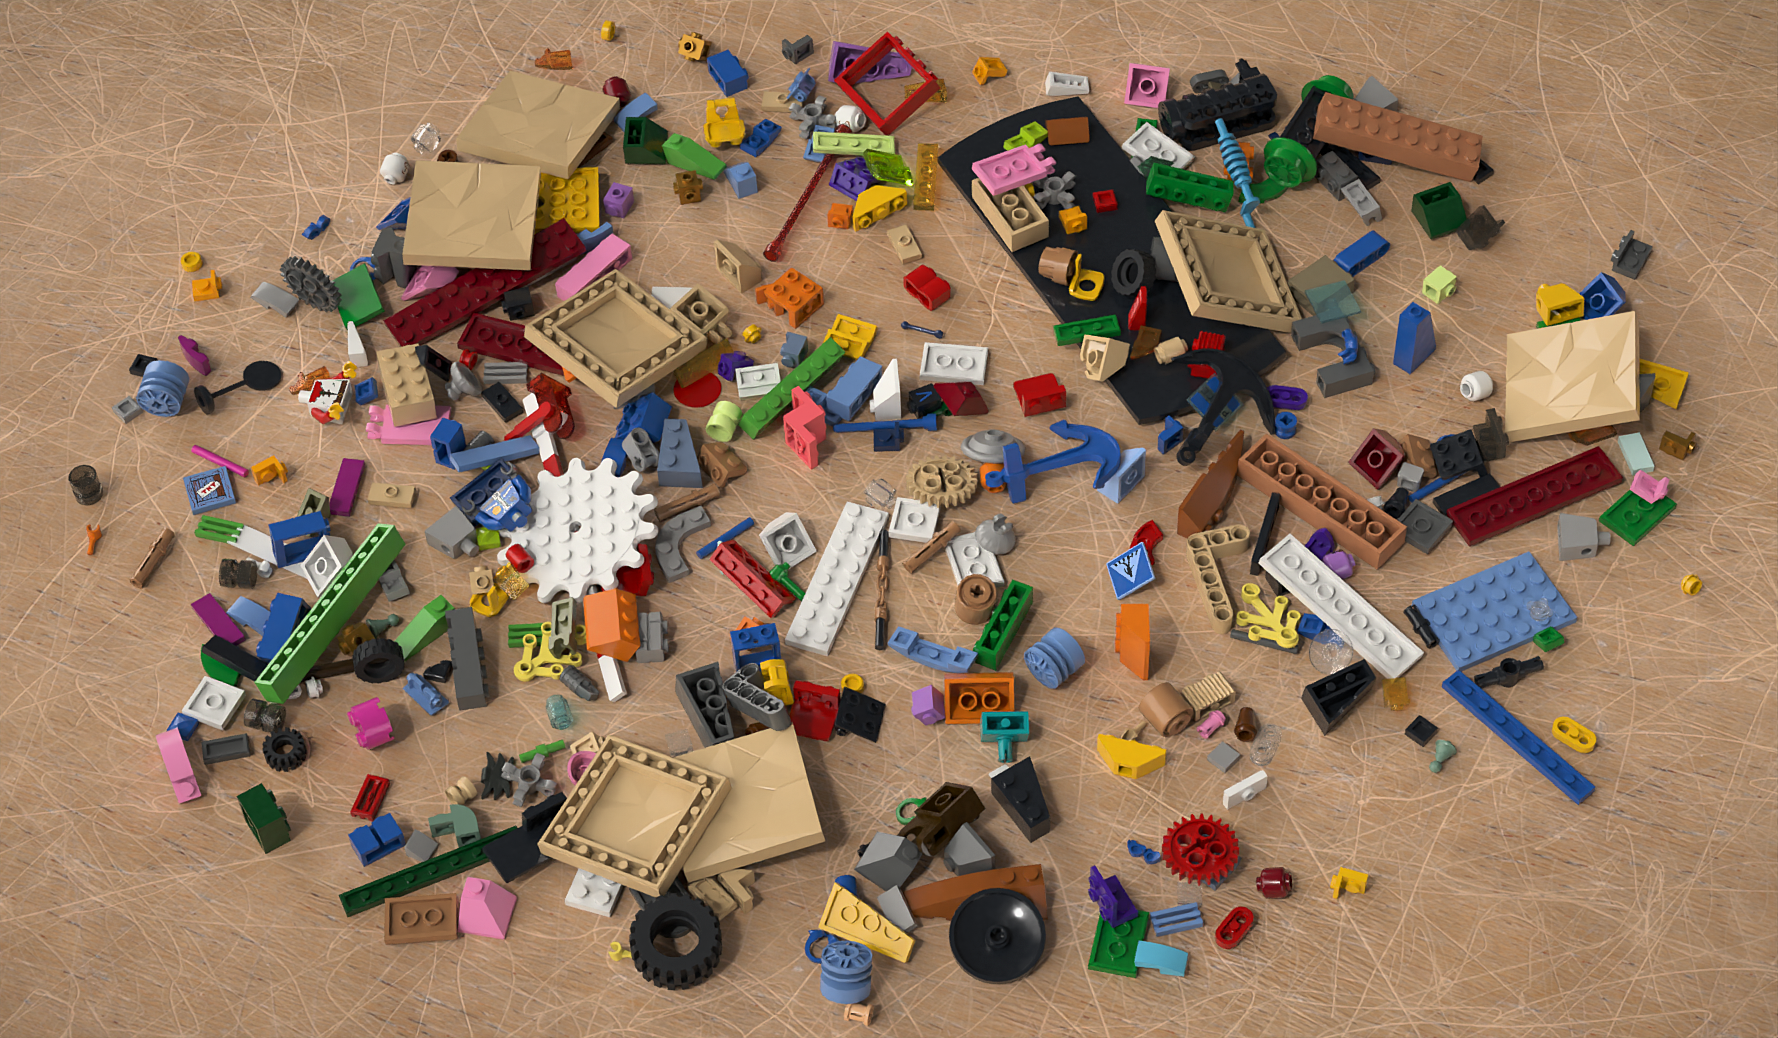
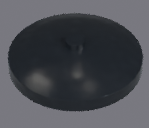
M990 888L971 895L957 908L950 923L949 943L955 961L969 976L984 983L1007 984L1023 978L1038 964L1045 948L1046 930L1039 910L1027 897L1010 889Z

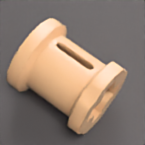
M847 1004L844 1020L849 1021L852 1019L864 1022V1025L869 1026L874 1005Z

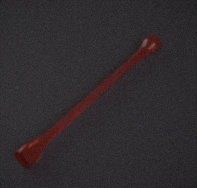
M840 124L834 133L852 134V131L848 126ZM835 154L825 155L780 233L765 248L763 255L767 260L776 262L779 259L787 235Z

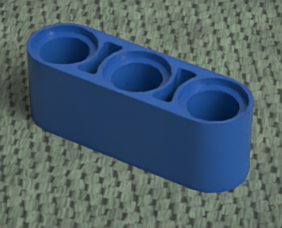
M1372 230L1341 251L1334 258V261L1345 272L1350 273L1354 277L1385 255L1390 248V243Z

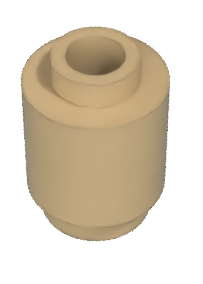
M1179 337L1158 344V347L1154 348L1155 356L1160 364L1164 362L1168 364L1172 362L1171 358L1188 351L1184 339L1180 340Z

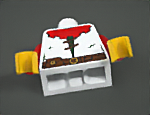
M349 361L343 366V371L336 376L324 380H316L311 391L301 390L299 392V403H306L310 415L321 424L328 422L343 424L353 394L349 379L356 377L354 370L357 369V366Z

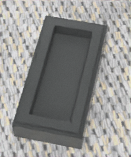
M247 733L201 742L205 765L251 756Z

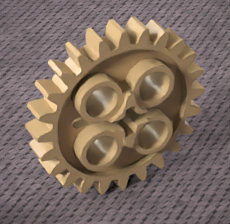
M935 455L933 460L927 457L926 462L919 460V465L913 464V469H909L906 475V489L909 490V495H913L914 500L920 499V504L928 502V507L936 504L937 508H939L941 504H944L948 508L950 503L954 506H957V501L965 503V498L971 499V494H975V488H977L975 468H970V463L963 464V459L955 461V456L947 459V456L944 455L942 459H939ZM939 471H941L942 473L943 487L945 488V492H943L941 488V477L939 475Z

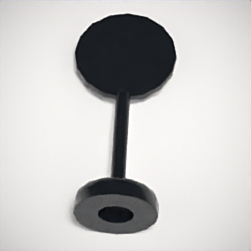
M256 361L245 368L242 381L212 394L205 386L199 385L194 388V394L199 407L208 415L215 409L214 398L244 385L259 391L272 389L279 384L282 374L276 364L269 361Z

